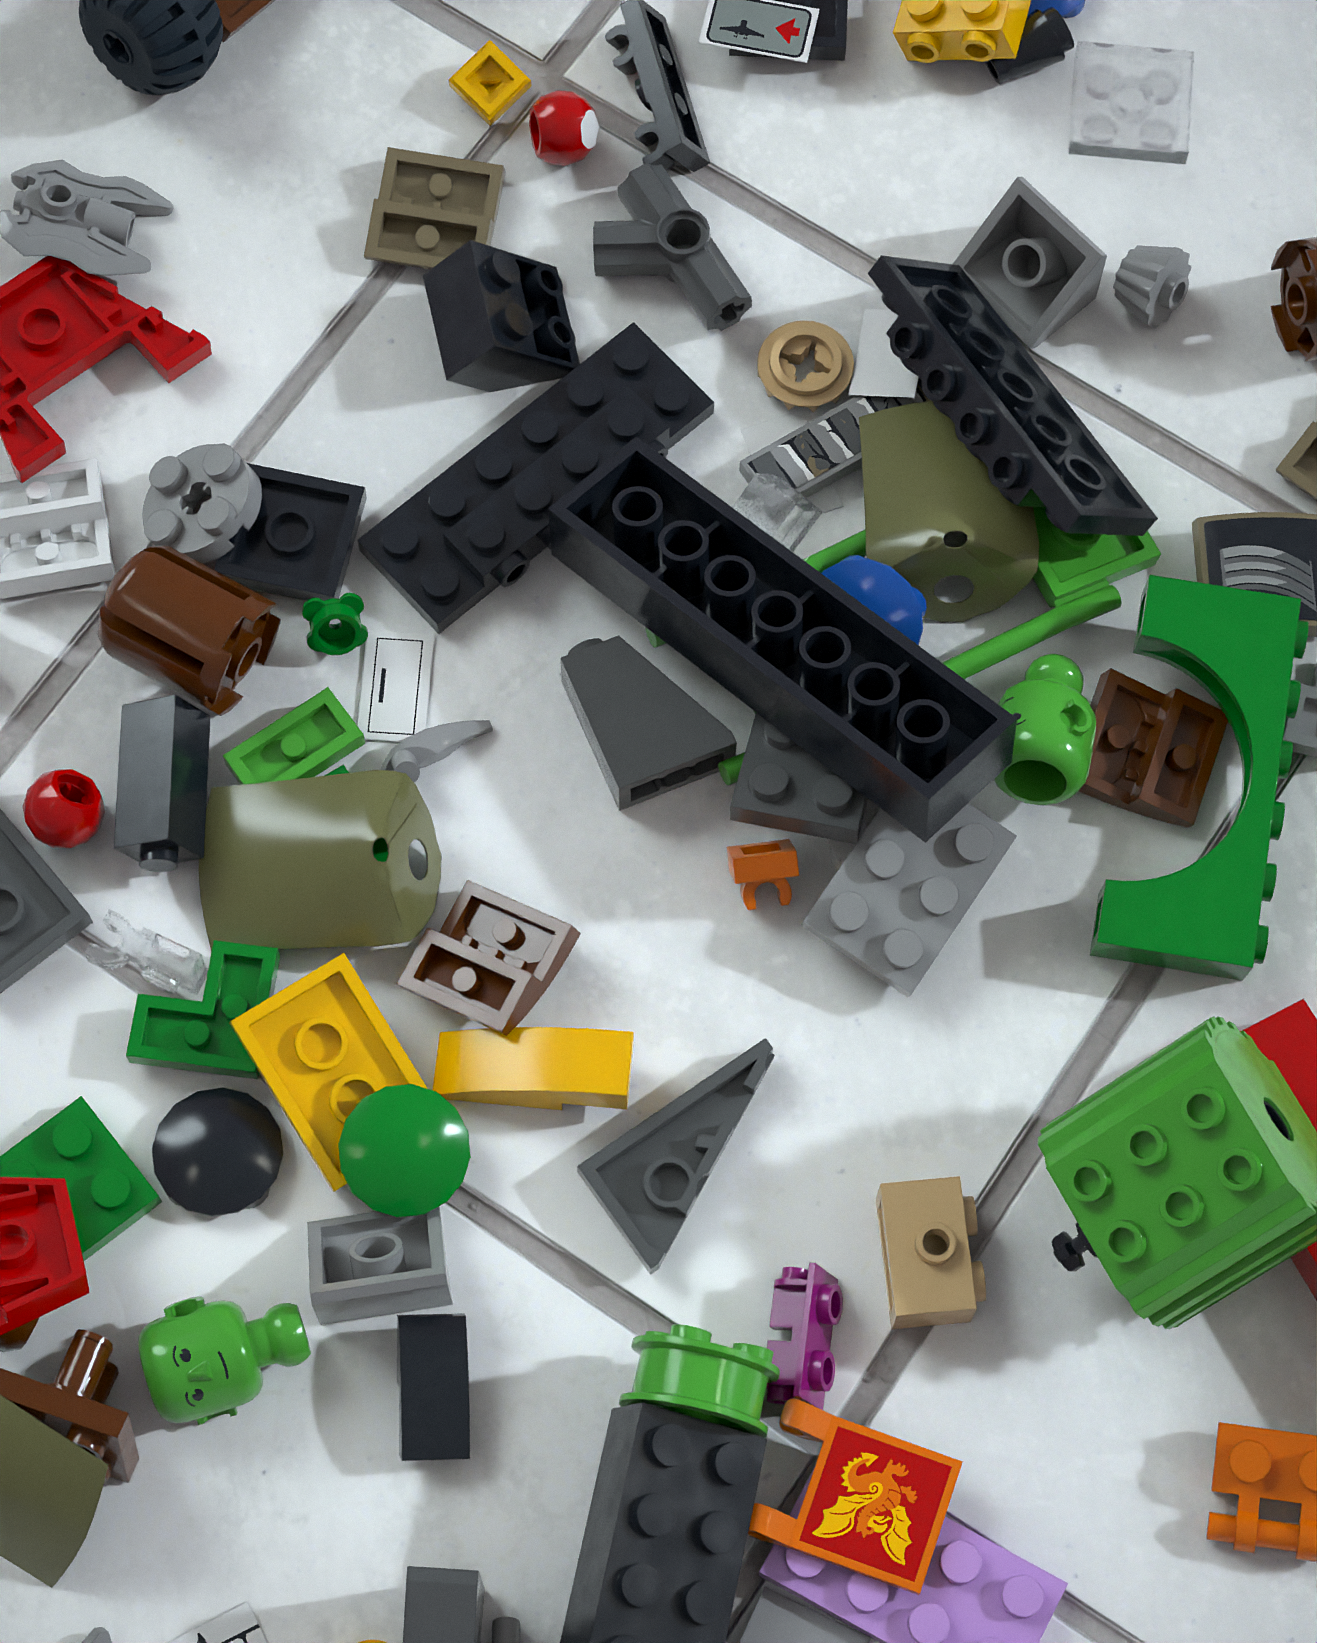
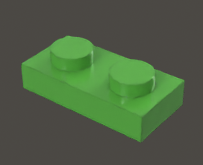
M327 687L225 753L223 758L225 765L240 785L310 778L317 776L363 746L365 739L362 731L329 687Z

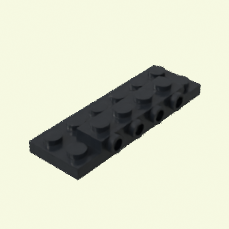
M881 255L868 272V275L883 293L881 296L883 303L888 309L898 315L886 332L890 338L891 350L895 356L900 358L902 364L909 371L919 376L922 380V389L925 396L932 400L934 406L942 414L953 421L957 438L965 444L972 455L985 463L988 467L989 479L998 488L1000 493L1008 501L1020 507H1046L1045 512L1048 519L1057 528L1066 533L1143 536L1158 519L960 265Z
M633 322L357 540L359 551L429 625L440 634L498 586L508 587L518 581L529 568L530 561L547 547L551 550L549 507L635 437L641 439L666 458L671 447L714 414V401Z

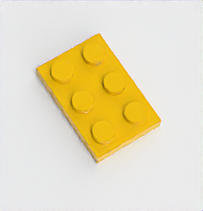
M345 953L312 971L229 1023L333 1192L347 1184L340 1170L338 1143L345 1120L355 1109L356 1104L362 1098L386 1086L413 1084L428 1089Z

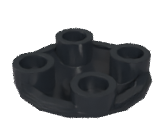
M224 1087L197 1091L176 1103L159 1123L152 1145L154 1174L169 1200L176 1205L182 1206L187 1211L212 1217L238 1213L245 1208L250 1209L261 1205L268 1197L270 1187L277 1179L284 1155L281 1129L269 1109L248 1093Z

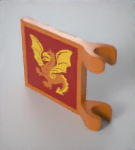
M789 1399L784 1405L779 1421L781 1430L788 1434L823 1444L798 1518L795 1519L769 1506L754 1503L748 1536L793 1549L919 1595L963 1461L834 1416L801 1400Z

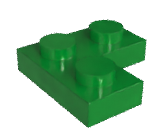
M214 940L202 1002L138 993L126 1052L129 1063L258 1079L260 1072L229 1023L274 995L280 961L278 948Z

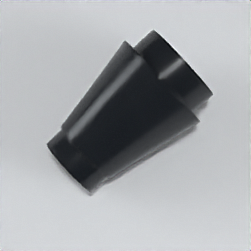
M1050 7L1043 12L1035 9L1026 18L1016 59H991L985 61V64L998 84H1002L1008 79L1011 80L1064 61V53L1074 48V41L1067 24L1054 7Z

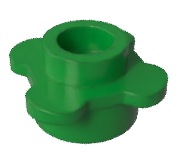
M345 593L340 599L331 598L323 601L320 598H311L306 601L302 607V615L310 624L311 631L306 636L308 646L314 651L323 652L328 655H343L362 645L368 638L367 627L361 624L360 613L364 610L362 598L354 593ZM333 619L341 621L338 624H329Z

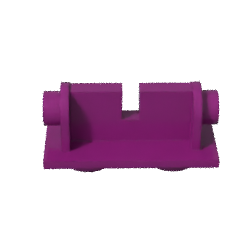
M809 1262L808 1270L799 1267H783L782 1277L774 1280L769 1327L773 1330L792 1331L791 1341L767 1340V1349L774 1352L772 1364L780 1370L779 1379L776 1382L767 1383L766 1401L769 1403L785 1405L789 1399L795 1397L823 1410L825 1392L830 1391L833 1386L835 1360L830 1348L833 1325H837L841 1319L843 1296L838 1285V1279L817 1263Z

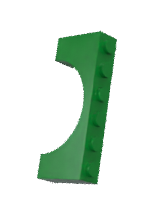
M1149 575L1141 594L1133 653L1154 658L1179 669L1202 686L1217 702L1232 727L1238 743L1242 762V793L1236 817L1228 834L1213 850L1200 860L1177 872L1158 878L1139 881L1105 880L1098 894L1090 956L1241 981L1252 970L1254 963L1263 964L1268 945L1269 927L1259 925L1262 901H1271L1277 876V865L1267 863L1270 839L1279 840L1285 814V803L1275 801L1278 778L1287 779L1293 753V742L1283 740L1286 718H1295L1301 691V682L1291 680L1293 659L1303 658L1309 629L1308 621L1299 620L1300 598Z

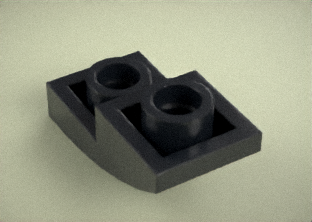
M464 1313L397 1315V1384L399 1386V1456L401 1461L470 1459L466 1315Z

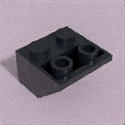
M469 240L423 275L446 381L487 392H495L561 379L580 365L575 345V334L571 328L563 295V284L558 275L557 267Z

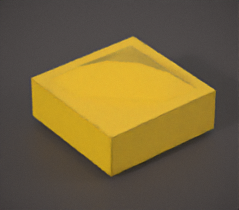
M491 40L448 79L449 86L489 126L499 119L532 86L531 80Z

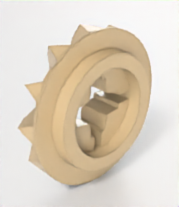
M795 321L775 329L764 340L757 360V375L765 386L767 396H775L784 402L788 411L794 406L808 407L814 413L820 405L830 401L836 404L842 392L847 386L851 385L854 370L853 354L847 341L833 328L815 321ZM810 351H814V370L819 373L810 372L806 379H802L801 383L796 382V367L792 364L800 365L804 358H808Z

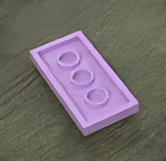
M813 1471L789 1516L795 1519L798 1518ZM947 1517L944 1518L919 1595L776 1544L773 1545L758 1575L880 1643H1039L1068 1585L1067 1582Z

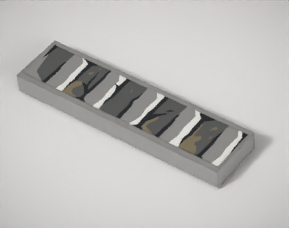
M918 378L915 398L855 396L741 460L739 471L771 517H774L862 467L859 417L888 408L932 400L925 396L920 378Z

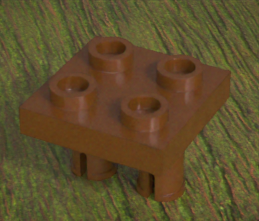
M76 1330L53 1383L45 1384L0 1368V1395L107 1463L108 1469L104 1483L108 1482L109 1477L129 1483L139 1461V1455L129 1413L105 1405L119 1374L118 1367L108 1361L113 1351V1344L108 1339L91 1331Z

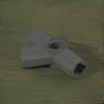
M646 163L630 171L626 180L618 186L617 191L619 199L633 220L594 221L593 252L595 276L664 275L669 281L677 284L707 330L719 329L723 331L738 323L743 314L752 307V298L710 237V227L707 219L699 211L690 207L662 164L650 165ZM681 244L694 245L692 248L686 250L675 248L676 246Z

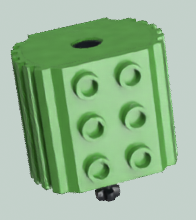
M1213 1016L1047 1123L1040 1130L1042 1135L1038 1137L1037 1145L1045 1157L1046 1169L1077 1221L1075 1224L1078 1232L1077 1237L1072 1239L1067 1232L1063 1231L1053 1238L1051 1243L1054 1256L1067 1271L1076 1272L1085 1266L1082 1254L1088 1250L1094 1257L1100 1260L1115 1288L1129 1301L1134 1312L1143 1319L1148 1317L1152 1325L1158 1327L1163 1325L1164 1329L1178 1327L1317 1242V1131L1275 1062L1268 1060L1245 1031L1242 1030L1240 1032L1234 1023L1230 1021L1226 1023L1222 1017L1218 1016L1215 1018Z

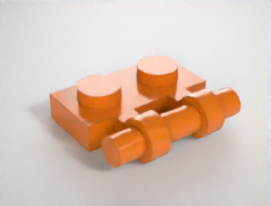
M1218 1422L1211 1491L1238 1495L1236 1515L1209 1512L1206 1539L1233 1543V1550L1254 1553L1255 1546L1296 1552V1559L1317 1562V1435ZM1260 1498L1300 1503L1298 1524L1258 1519Z

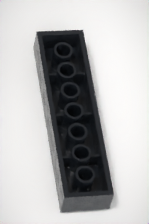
M638 437L632 439L548 508L551 553L556 559L925 843L1012 763L1017 724L1015 716Z

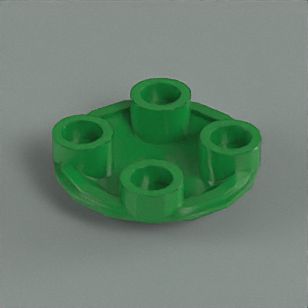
M413 1084L386 1086L362 1098L346 1118L338 1143L340 1170L351 1194L364 1202L372 1210L394 1217L424 1215L446 1203L463 1183L471 1158L468 1130L457 1109L436 1091Z

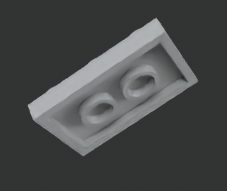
M968 803L925 843L880 808L801 925L897 991L909 997L1017 835Z

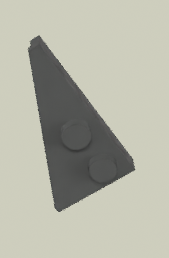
M766 1038L577 1166V1173L650 1275L660 1268L774 1059L773 1047Z

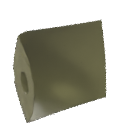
M932 401L906 404L859 417L866 555L871 560L891 566L910 583L911 587L918 589L923 594L927 607L923 618L936 620L941 623H963L975 616L1000 608L1029 584L1037 572L1039 560V539L1033 507L1017 506L1000 493L998 488L991 483L988 467L985 463L972 455L965 444L957 438L955 424L949 417L942 414ZM957 531L966 534L968 540L962 546L953 548L945 545L944 536L949 532ZM959 575L968 578L973 583L974 589L967 599L950 603L944 602L935 596V585L947 576Z
M369 770L274 782L212 787L206 808L204 858L199 859L198 869L200 899L211 952L214 940L272 947L280 950L377 947L405 943L417 937L435 909L441 879L442 856L431 814L416 784L406 773L390 770ZM378 838L385 839L388 846V856L385 862L377 861L373 855V845ZM415 839L421 842L426 853L427 868L422 880H417L413 876L409 866V847Z
M0 1395V1556L52 1588L70 1566L86 1539L103 1489L108 1464L51 1429L2 1395Z

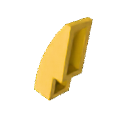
M515 1027L507 1036L490 1028L440 1032L433 1091L439 1093L446 1100L552 1110H563V1104L627 1110L634 1032L561 1027Z

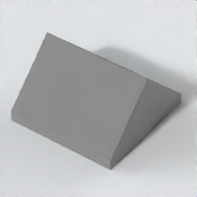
M1017 177L953 264L960 265L1007 327L1030 349L1038 347L1096 298L1107 255L1026 179Z
M440 1207L424 1215L394 1217L377 1211L307 1222L310 1298L320 1325L453 1305Z

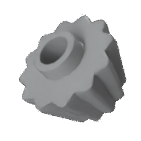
M1137 245L1135 249H1130L1127 256L1122 259L1120 267L1115 274L1114 296L1143 323L1157 328L1162 321H1168L1172 311L1181 305L1189 287L1188 275L1192 268L1188 264L1190 254L1178 247Z

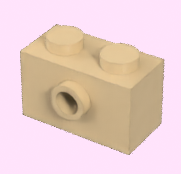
M960 1176L881 1183L876 1196V1208L891 1330L971 1322L977 1310L976 1302L986 1301V1282L983 1264L981 1261L971 1262L968 1236H977L978 1231L974 1197L962 1195Z

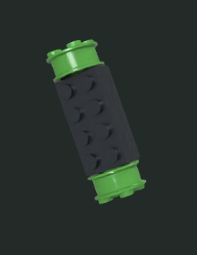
M681 1324L671 1325L670 1334L659 1331H646L645 1335L633 1338L631 1347L640 1355L632 1392L624 1393L620 1396L619 1405L621 1407L612 1408L560 1643L726 1642L767 1443L768 1427L760 1421L767 1383L776 1382L780 1375L779 1368L772 1364L773 1351L747 1343H734L733 1348L710 1343L712 1337L710 1332Z

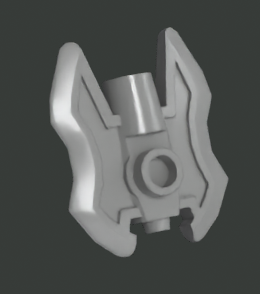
M64 160L34 163L11 174L13 185L22 190L16 192L13 202V209L18 211L19 215H12L10 210L0 211V235L21 255L53 256L71 261L88 274L112 276L150 272V260L127 248L134 229L135 215L168 216L173 210V204L145 184L127 176L101 177L85 173Z

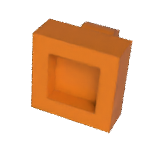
M790 839L726 847L729 872L734 883L741 884V898L748 910L756 909L755 890L759 885L766 882L777 886V896L781 906L789 905L792 890L786 878L799 876L797 851Z

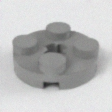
M225 443L200 445L186 450L177 457H163L154 464L149 474L151 486L146 494L142 513L144 534L155 546H170L202 564L216 560L234 547L229 539L238 532L242 525L249 531L255 522L262 500L260 479L245 460L231 446ZM206 495L211 496L210 499L201 504L198 513L195 514L193 509L197 502Z

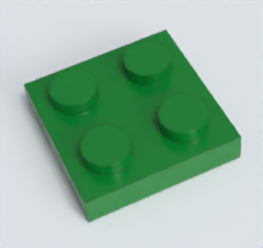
M82 1096L0 1156V1177L65 1178L84 1261L162 1203L159 1195Z

